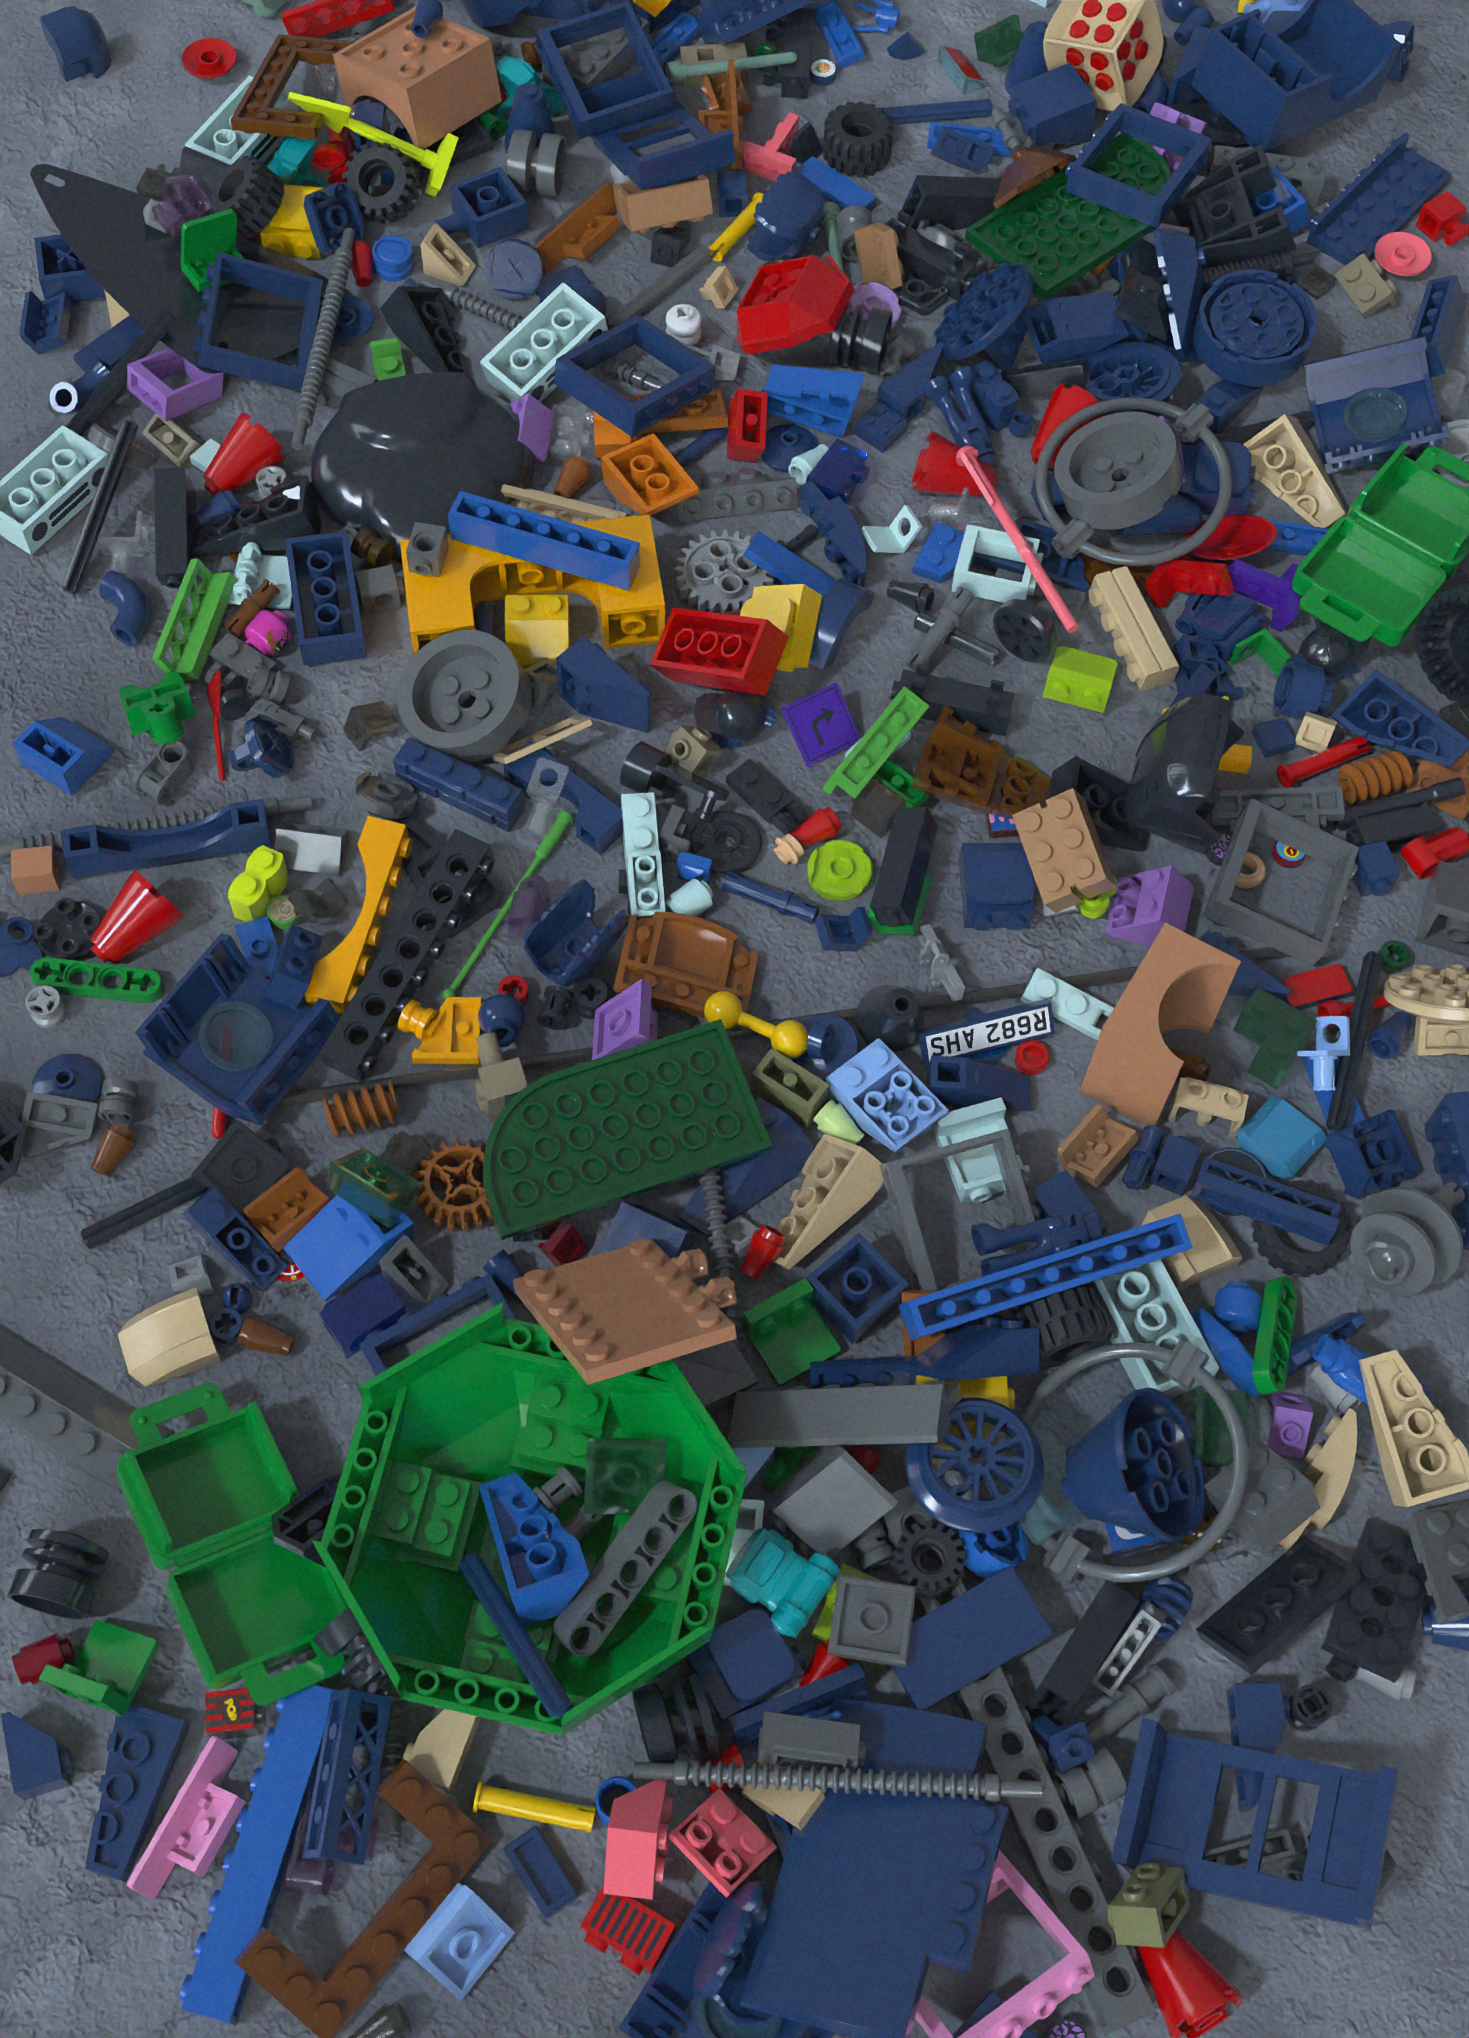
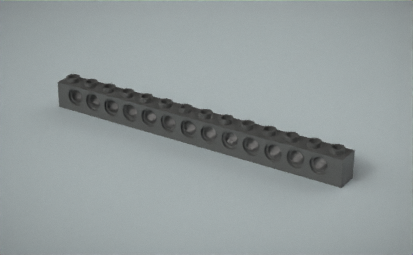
M910 1486L890 1493L898 1503L878 1519V1521L883 1522L887 1531L885 1538L894 1549H896L898 1540H900L902 1533L905 1531V1524L914 1522L922 1526L924 1521H931V1525L937 1526L934 1518L918 1502ZM922 1546L914 1553L915 1564L923 1572L934 1573L922 1568L920 1559L924 1557L934 1558L939 1564L938 1570L943 1566V1556L933 1546ZM962 1570L957 1583H954L951 1590L947 1592L954 1599L966 1592L963 1585L967 1582L964 1570ZM915 1592L914 1604L921 1618L941 1607L936 1597H933V1594H928L926 1598L920 1597L921 1592ZM999 1667L987 1674L986 1679L977 1680L954 1695L965 1719L987 1724V1743L983 1761L989 1774H999L1000 1778L1005 1780H1018L1019 1775L1027 1774L1032 1776L1035 1781H1042V1799L1000 1797L1003 1806L1008 1807L1009 1820L1047 1906L1089 1955L1095 1977L1085 1983L1083 1988L1105 2036L1155 2013L1156 2011L1153 2003L1156 2002L1155 1993L1147 1978H1140L1134 1964L1138 1961V1957L1133 1945H1119L1116 1942L1114 1927H1111L1108 1921V1907L1112 1900L1110 1897L1104 1898L1098 1883L1102 1881L1099 1869L1092 1858L1087 1859L1080 1844L1084 1842L1081 1829L1075 1819L1069 1820L1063 1807L1066 1804L1063 1789L1057 1780L1052 1782L1046 1769L1049 1766L1047 1754L1041 1743L1035 1744L1029 1731L1032 1728L1029 1714L1023 1705L1018 1707L1012 1694L1016 1690L1014 1681L1007 1669L1002 1670ZM987 1700L999 1702L1004 1710L1003 1716H990L985 1711L984 1702ZM1012 1737L1017 1740L1020 1745V1753L1017 1755L1007 1754L1001 1747V1739ZM1044 1812L1049 1814L1054 1821V1830L1051 1832L1040 1830L1035 1823L1036 1813ZM1063 1851L1068 1854L1072 1863L1069 1871H1061L1055 1867L1052 1861L1053 1852ZM1072 1890H1080L1087 1895L1089 1899L1087 1911H1079L1072 1906L1070 1902ZM1096 1929L1105 1935L1107 1940L1105 1951H1096L1089 1945L1088 1933L1090 1930ZM1108 1970H1117L1124 1977L1125 1987L1121 1993L1114 1992L1108 1987L1106 1983Z

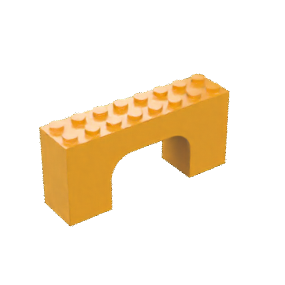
M650 515L570 522L640 543V568L629 591L453 540L450 535H447L449 548L440 577L419 575L409 572L406 555L409 540H400L413 654L415 655L430 641L444 634L459 630H475L476 604L480 601H486L485 605H487L488 601L493 602L505 599V595L579 594L589 599L597 610L603 649L658 644L665 628V601Z

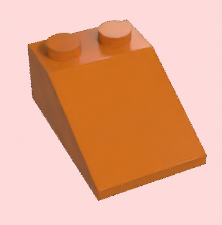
M654 433L601 457L604 484L620 503L641 515L651 516L700 493L699 487Z

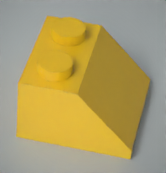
M505 595V645L524 669L545 658L556 664V657L569 648L570 616L568 595Z

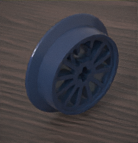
M1143 342L1112 344L1086 357L1088 358L1087 382L1083 389L1091 393L1099 402L1133 397L1169 403L1171 393L1179 383L1181 368L1177 359L1162 347ZM1119 410L1106 413V416L1119 412L1132 411L1148 413L1154 416H1157L1159 413L1144 410Z
M962 1398L949 1412L951 1426H957L964 1442L947 1432L942 1437V1440L958 1451L933 1448V1443H908L905 1465L908 1482L921 1506L942 1524L969 1533L998 1531L1021 1519L1035 1503L1044 1477L1043 1454L1032 1429L1013 1410L989 1399ZM973 1420L976 1422L975 1439L972 1438L964 1421ZM983 1422L996 1426L986 1440L982 1438ZM999 1432H1004L1010 1438L995 1446L991 1445ZM1014 1447L1018 1451L1020 1458L997 1454ZM972 1456L974 1459L979 1456L984 1459L982 1465L980 1463L972 1465L969 1463L970 1457ZM932 1459L947 1460L938 1471L934 1469ZM998 1466L1019 1468L1020 1479L1014 1478ZM948 1471H957L962 1474L965 1483L963 1485L951 1486L946 1482L944 1475ZM991 1474L1008 1485L1011 1491L1001 1495ZM980 1481H984L993 1500L983 1502L978 1500ZM972 1486L971 1500L961 1498L966 1494L969 1487Z

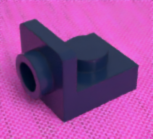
M1042 1715L1031 1721L1038 1743H1041L1049 1762L1061 1773L1095 1756L1086 1725L1082 1720L1077 1719L1062 1726L1061 1724L1056 1725L1047 1716Z

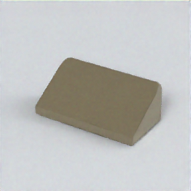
M156 413L142 432L148 440L179 467L189 464L191 462L190 456L203 445L174 418L164 421Z

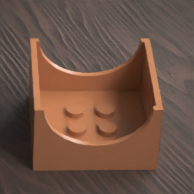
M415 6L335 53L333 57L345 106L352 108L349 118L354 119L357 102L378 103L381 101L404 124L413 145L420 149H425L502 100L490 38L444 18L425 37H417L411 30L416 11Z
M1164 923L1101 1030L1080 1092L1144 1126H1156L1184 1061L1169 1050L1161 1035L1183 1028L1197 1029L1209 1033L1241 961Z

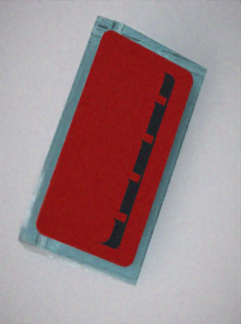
M946 45L939 46L938 62L963 95L987 87L988 83L961 49Z

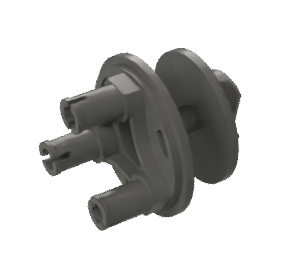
M1450 1182L1445 1184L1438 1193L1431 1195L1408 1187L1388 1188L1376 1194L1365 1206L1361 1221L1355 1226L1351 1236V1253L1355 1264L1363 1276L1380 1290L1398 1296L1415 1295L1426 1287L1439 1285L1448 1280L1457 1271L1463 1258L1462 1235L1455 1219L1451 1215L1453 1208L1465 1198L1462 1188L1454 1192L1453 1190L1458 1185Z

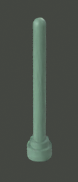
M784 52L731 60H734L735 69L745 70L794 63L797 60V54L795 52ZM728 60L686 66L684 63H679V61L667 62V78L671 79L672 85L681 84V81H685L686 77L727 72Z
M826 202L824 203L820 224L826 229L830 256L845 274L836 227V218L838 213H840V209L836 203Z

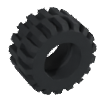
M859 101L858 103L847 102L846 105H839L836 107V110H831L825 119L822 150L824 160L828 161L827 164L831 168H836L835 171L840 174L843 172L846 173V176L850 177L852 175L864 177L866 174L871 176L875 174V171L880 172L883 170L884 165L889 163L894 125L889 114H885V110L876 108L874 104H864V102Z
M372 142V148L365 144L361 146L362 152L358 153L355 150L351 154L354 157L352 162L347 160L345 164L348 172H343L342 178L355 194L360 213L372 221L375 219L378 223L385 224L386 219L390 223L397 222V216H400L402 219L407 216L405 211L408 208L411 211L414 209L415 205L412 201L413 199L418 200L420 195L416 191L417 188H420V181L416 178L419 175L412 166L413 164L399 149L393 148L388 143H384L382 146L379 142ZM381 170H393L395 180L391 190L380 197L370 196L369 183L371 178Z
M243 156L231 164L216 182L209 199L210 215L227 209H233L237 214L236 236L242 239L251 238L261 232L277 213L283 200L284 182L254 156Z
M1071 1288L1040 1298L1023 1308L1015 1317L1024 1319V1325L1039 1328V1368L1061 1366L1083 1352L1104 1346L1114 1334L1100 1296L1094 1288Z

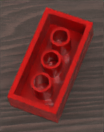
M672 608L650 666L673 682L766 696L789 637L767 619Z

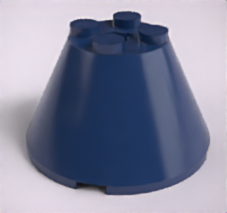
M1142 1388L1129 1393L1075 1445L1067 1448L1066 1477L1063 1478L1061 1483L1062 1492L1066 1499L1073 1500L1080 1512L1088 1519H1094L1163 1541L1177 1542L1182 1541L1186 1536L1193 1535L1200 1525L1204 1512L1205 1479L1201 1458L1194 1459L1188 1438L1194 1435L1182 1412L1167 1395L1157 1389Z

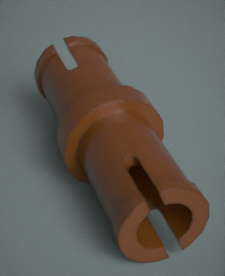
M264 579L263 583L249 599L244 598L241 602L242 607L224 625L232 635L235 634L236 638L241 639L246 627L260 611L265 610L274 598L280 594V590L273 583L269 585V580Z

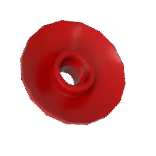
M218 38L197 40L188 45L182 54V63L185 70L199 78L213 79L223 76L233 69L237 60L234 47L227 41Z

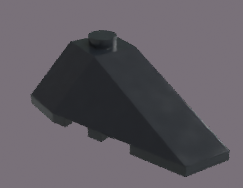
M1141 237L1137 241L1113 314L1165 341L1171 326L1169 312H1172V309H1169L1166 296L1164 295L1163 285H1166L1163 278L1162 269L1159 268L1156 246Z
M398 286L380 307L392 332L432 372H461L469 374L466 358L460 353L458 344L461 342L460 334L455 332L453 322L456 320L455 314L442 288Z

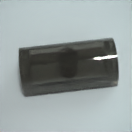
M1159 1540L1104 1554L1102 1558L1105 1565L1120 1567L1142 1566L1165 1560L1178 1554L1185 1548L1181 1541L1167 1542ZM1189 1565L1171 1575L1174 1574L1177 1577L1186 1576L1189 1571ZM1151 1580L1111 1582L1122 1586L1126 1590L1146 1586Z

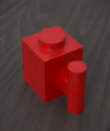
M1446 191L1423 204L1415 226L1434 243L1444 238L1445 244L1451 246L1469 236V223L1465 225L1461 223L1467 207Z

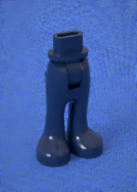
M963 367L955 371L948 380L946 376H938L925 383L922 387L923 393L927 399L934 402L940 409L955 444L961 448L964 446L976 448L978 451L977 458L993 468L997 467L993 457L995 450L992 447L989 430L977 409L971 393V387L976 379L974 367ZM950 390L954 394L965 416L966 421L962 420L959 416L954 405L953 398L950 394Z
M1078 1212L1072 1214V1216L1046 1217L1021 1226L997 1229L984 1222L971 1226L972 1241L977 1253L981 1256L1021 1243L1036 1242V1246L1030 1249L983 1259L981 1261L982 1277L1103 1238L1095 1213L1081 1216Z

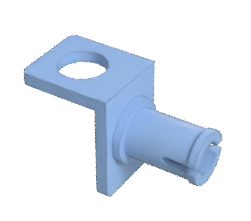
M1317 1017L1316 1051H1297V1056H1309V1060H1313V1091L1336 1090L1334 1059H1338V1056L1350 1055L1349 1017ZM1330 1024H1336L1340 1028L1341 1035L1336 1043H1330L1325 1038V1030Z

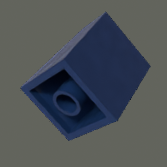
M1071 63L1011 86L1010 100L1008 101L1009 111L1013 117L1017 116L1026 136L1030 135L1035 145L1047 143L1090 142L1092 139L1096 99Z
M621 1202L599 1254L629 1246L630 1242L637 1239H652L672 1259L673 1257H679L683 1251L691 1250L699 1231L639 1203Z

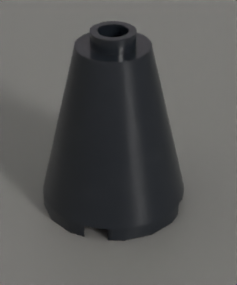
M882 985L870 990L862 998L857 1007L856 1022L858 1033L866 1044L870 1045L879 1038L892 1052L904 1050L917 1040L918 1030L923 1028L924 1016L918 999L911 991L896 985Z

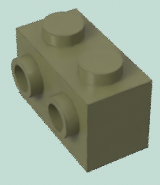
M772 1048L752 1073L750 1091L785 1112L806 1128L809 1127L813 1122V1118L827 1103L829 1084Z
M1156 1863L1137 1865L1108 1907V1921L1110 1926L1114 1927L1117 1944L1165 1947L1190 1908L1183 1868L1160 1867Z

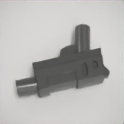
M264 698L256 701L246 713L247 721L259 714L273 719L279 726L275 728L279 735L284 734L292 744L299 740L300 737L312 742L318 733L316 729L307 725L304 718L298 715L294 716ZM245 726L235 733L241 743L246 741Z

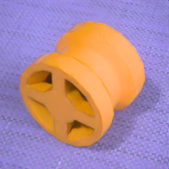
M412 999L402 1010L398 1021V1030L404 1033H415L416 1038L423 1041L427 1028L432 1020L438 1017L439 1012L433 1008L425 1009L421 1006L420 1002Z

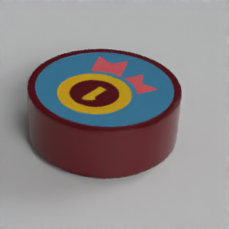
M1276 841L1272 850V856L1276 863L1285 868L1300 866L1306 857L1305 853Z

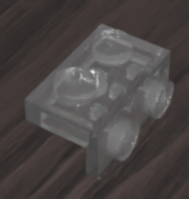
M581 403L580 407L553 404L552 412L555 415L546 458L566 460L570 459L572 455L582 457L583 449H589L590 431L586 430L587 426L592 427L594 411Z

